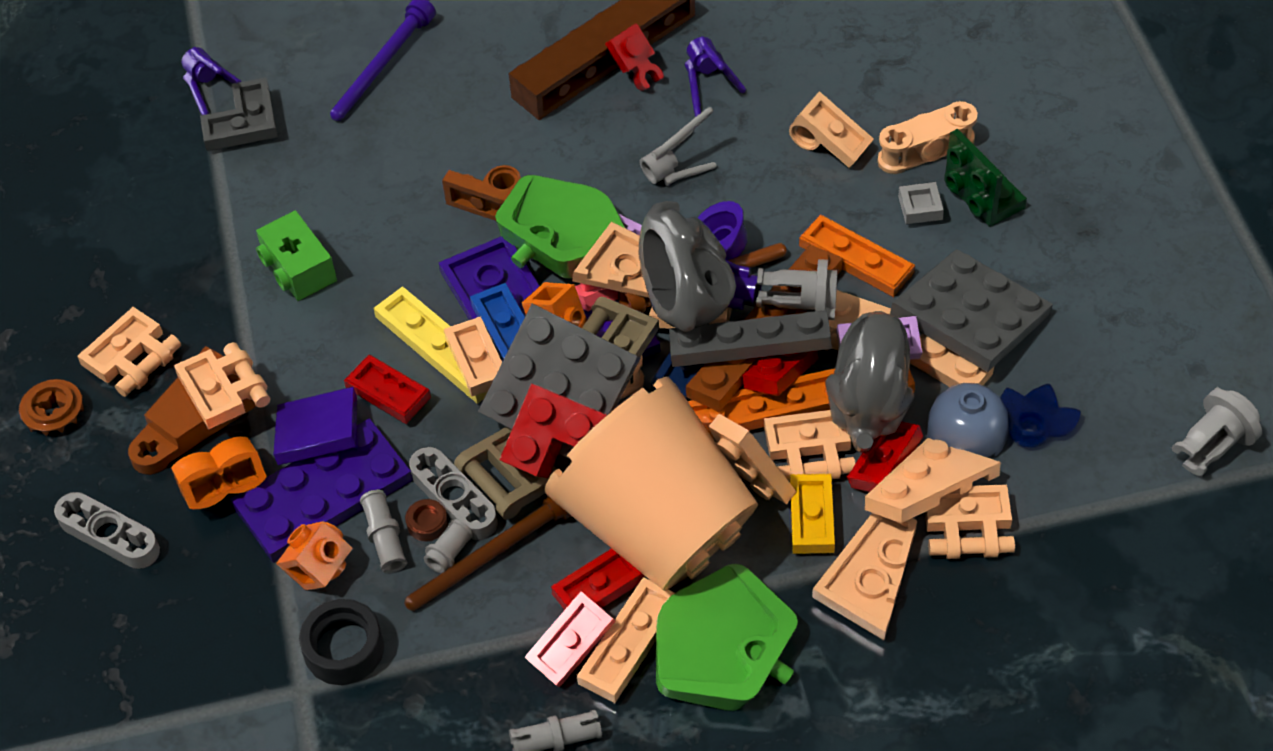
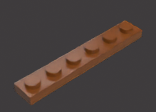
M809 245L788 270L817 271L818 259H827L828 270H838V275L843 269V258ZM773 286L770 291L801 292L802 287ZM762 305V307L756 306L744 320L805 313L807 310L783 309L773 305ZM762 357L705 363L686 385V397L720 412L744 385L743 374Z

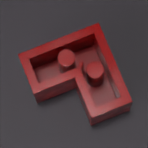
M531 383L499 460L534 476L548 478L563 442L575 447L608 414Z

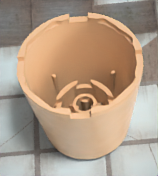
M669 377L658 379L653 385L656 390L650 394L644 388L640 389L603 418L567 454L572 461L564 472L560 469L555 470L545 485V493L555 503L663 591L671 589L687 576L691 580L698 576L710 564L708 559L719 548L725 551L741 536L739 531L742 529V525L758 506L752 494L716 445V442L679 388Z

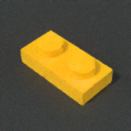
M791 474L790 484L796 490V493L791 498L792 554L834 553L835 537L831 474Z

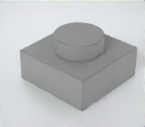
M936 182L899 186L898 197L906 224L943 220L944 209Z

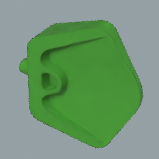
M537 175L523 176L495 215L502 238L518 248L517 252L511 257L512 262L516 266L523 268L533 258L564 278H573L574 270L611 222L625 228L613 203L602 191L587 185Z
M741 564L727 565L681 589L667 599L657 617L656 684L658 690L664 696L672 699L727 711L741 709L759 692L768 675H771L782 684H786L792 676L794 670L778 660L796 629L798 623L797 616L759 578Z

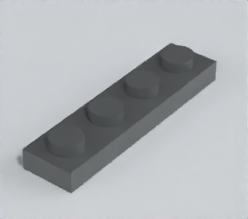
M827 310L714 323L694 328L690 332H684L678 328L669 329L672 367L832 349Z

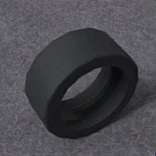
M336 599L325 602L311 611L301 626L299 642L306 666L316 678L328 684L347 685L361 681L371 674L382 660L384 641L377 616L368 606L356 600ZM350 624L357 625L365 630L367 642L352 657L332 660L326 659L318 653L317 642L332 627Z

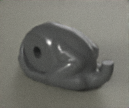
M664 201L654 204L642 223L638 250L641 273L653 310L657 316L672 327L684 332H690L694 328L708 325L723 314L734 297L736 282L731 267L725 260L726 252L712 231L696 217L685 219L679 213L680 207L678 202Z
M882 311L862 314L850 325L842 338L838 350L834 374H831L825 380L832 422L839 428L847 431L852 439L854 448L860 453L870 451L873 442L879 436H887L897 431L915 397L913 390L908 386L910 346L907 332L898 317Z

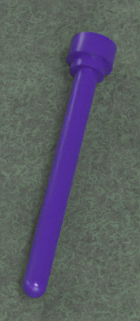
M412 0L408 4L404 22L331 110L330 116L334 121H340L345 117L416 28L427 26L436 15V9L430 1Z

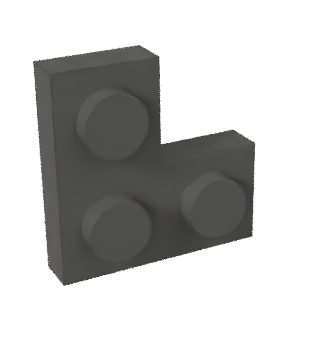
M267 77L232 84L235 109L200 116L203 139L207 151L278 137Z

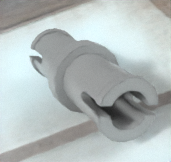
M379 489L371 490L364 493L360 498L369 525L366 532L369 541L375 544L381 563V570L384 573H394L402 570L407 565V560L398 538L400 527L398 521L392 519L384 491Z
M591 710L587 713L558 719L555 715L547 717V722L515 730L510 729L511 746H514L512 750L542 751L553 748L554 751L564 750V745L601 738L600 722L596 721L598 714L596 710Z

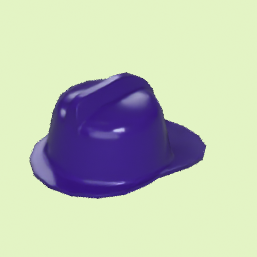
M733 201L719 202L710 206L699 215L698 219L712 231L726 252L725 260L736 258L743 252L747 244V231L743 223L744 211L738 203Z

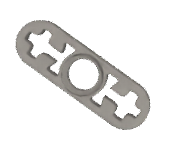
M425 447L417 450L411 456L409 466L414 483L430 499L438 501L445 508L447 517L450 520L454 521L457 519L465 523L473 532L471 539L483 540L490 537L496 531L498 522L494 505L440 450L433 447ZM425 464L429 467L435 466L439 478L436 480L435 475L429 469L422 470L421 467ZM452 486H458L464 490V494L456 500H447L442 496L443 492ZM471 505L472 512L479 518L485 516V521L482 523L478 520L471 521L470 512L467 508Z
M79 492L66 494L56 503L54 508L55 516L61 528L70 535L132 568H145L157 560L160 553L159 544L152 530ZM80 510H82L85 518L88 519V521L86 523L84 518L77 514H72L70 517L68 516V514L71 511L78 513ZM114 523L118 525L117 530L111 536L99 537L96 535L97 530L104 524ZM127 536L134 545L141 547L145 543L147 547L145 549L137 548L132 551L130 544L126 541Z

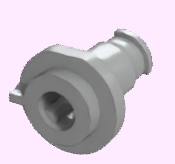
M818 259L817 271L782 269L767 272L764 271V268H759L757 285L802 288L801 292L758 290L756 306L773 305L783 309L815 310V312L827 310L828 320H835L838 270H828L827 259Z
M1216 387L1204 398L1203 405L1207 414L1189 430L1182 442H1176L1173 445V452L1179 454L1183 451L1190 456L1182 466L1192 474L1202 476L1207 471V466L1219 460L1236 442L1249 446L1261 437L1260 415L1255 406L1240 393L1232 390L1225 391Z

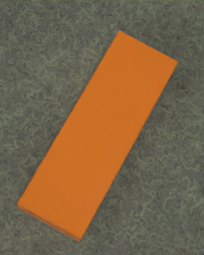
M821 214L799 237V246L806 250L809 245H813L842 257V270L892 297L900 291L915 273V264Z

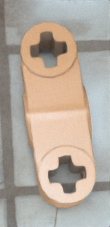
M954 102L938 110L920 114L913 119L887 126L880 132L879 143L882 147L878 154L877 163L879 168L889 174H899L913 167L933 162L946 156L950 132L959 129L963 134L965 133V136L974 143L975 133L972 126L977 122L978 112L976 108L967 102Z

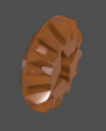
M60 379L47 380L33 386L26 392L19 405V414L22 422L27 425L31 432L38 430L45 436L52 430H58L63 433L64 426L67 424H77L78 413L84 411L83 397L79 389L69 381ZM56 400L59 408L54 409L52 414L48 416L45 409H50Z

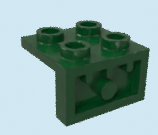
M959 129L950 132L944 181L949 190L957 193L968 204L970 211L975 216L980 217L989 227L1025 209L1027 198Z

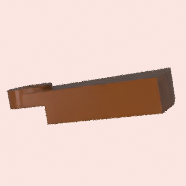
M205 346L200 353H203L209 350L210 348ZM211 349L216 359L224 357ZM231 374L227 376L231 384L240 380L238 375ZM177 377L145 413L147 425L131 442L128 448V455L132 466L142 474L158 473L165 469L171 461L244 414L208 429L180 379ZM248 398L242 400L246 413L256 407L253 400ZM146 450L154 452L156 450L157 455L154 457L151 455L143 456V452Z

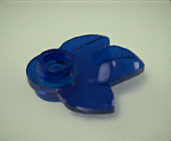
M1050 384L1033 389L1025 396L1013 389L1006 388L1000 397L1008 411L1009 434L1017 444L1024 447L1040 446L1047 441L1048 437L1066 436L1075 429L1080 420V410L1069 407L1059 408L1055 392Z

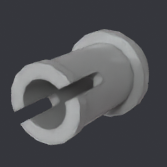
M451 520L449 526L435 544H429L425 548L426 555L424 556V561L428 567L438 573H443L455 565V557L473 537L472 530L460 520Z

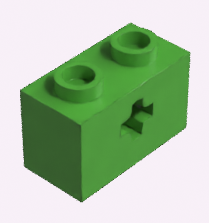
M296 210L256 230L260 243L256 247V251L265 267L270 265L275 270L273 274L280 288L283 291L289 289L297 301L337 281L332 257Z

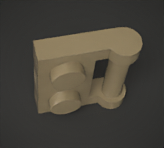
M599 297L592 305V314L582 327L596 335L605 321L613 320L602 338L641 357L659 330V320L606 297Z
M509 427L501 429L464 450L457 456L454 465L464 475H469L496 504V511L505 520L513 518L520 512L523 506L544 495L548 479L557 470L553 466L549 477L543 478L500 461L499 459L512 431ZM488 459L515 490L507 493L480 463Z

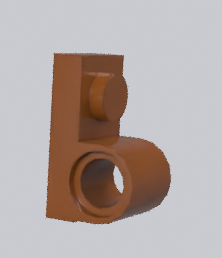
M497 166L491 169L483 181L471 175H463L448 170L442 179L446 204L496 221V212L521 179L520 173L512 166Z

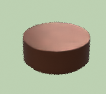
M419 500L408 508L405 515L408 532L419 541L438 539L448 526L446 510L436 500Z

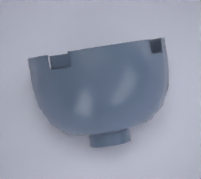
M978 383L953 385L938 395L928 415L927 437L933 440L944 441L949 447L966 450L984 457H990L994 453L996 456L1002 451L1007 441L1008 411L1002 399L986 386Z

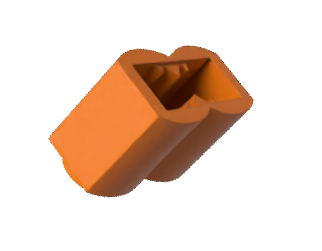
M248 437L227 439L216 445L210 452H197L187 455L171 467L180 492L189 509L210 507L220 502L228 493L235 494L252 490L267 478L259 454Z

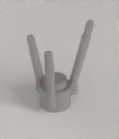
M708 107L662 146L640 159L641 169L651 183L656 184L663 180L665 185L669 186L677 180L716 169L717 164L712 162L674 172V168L678 166V161L671 151L691 135L693 130L713 113V108Z

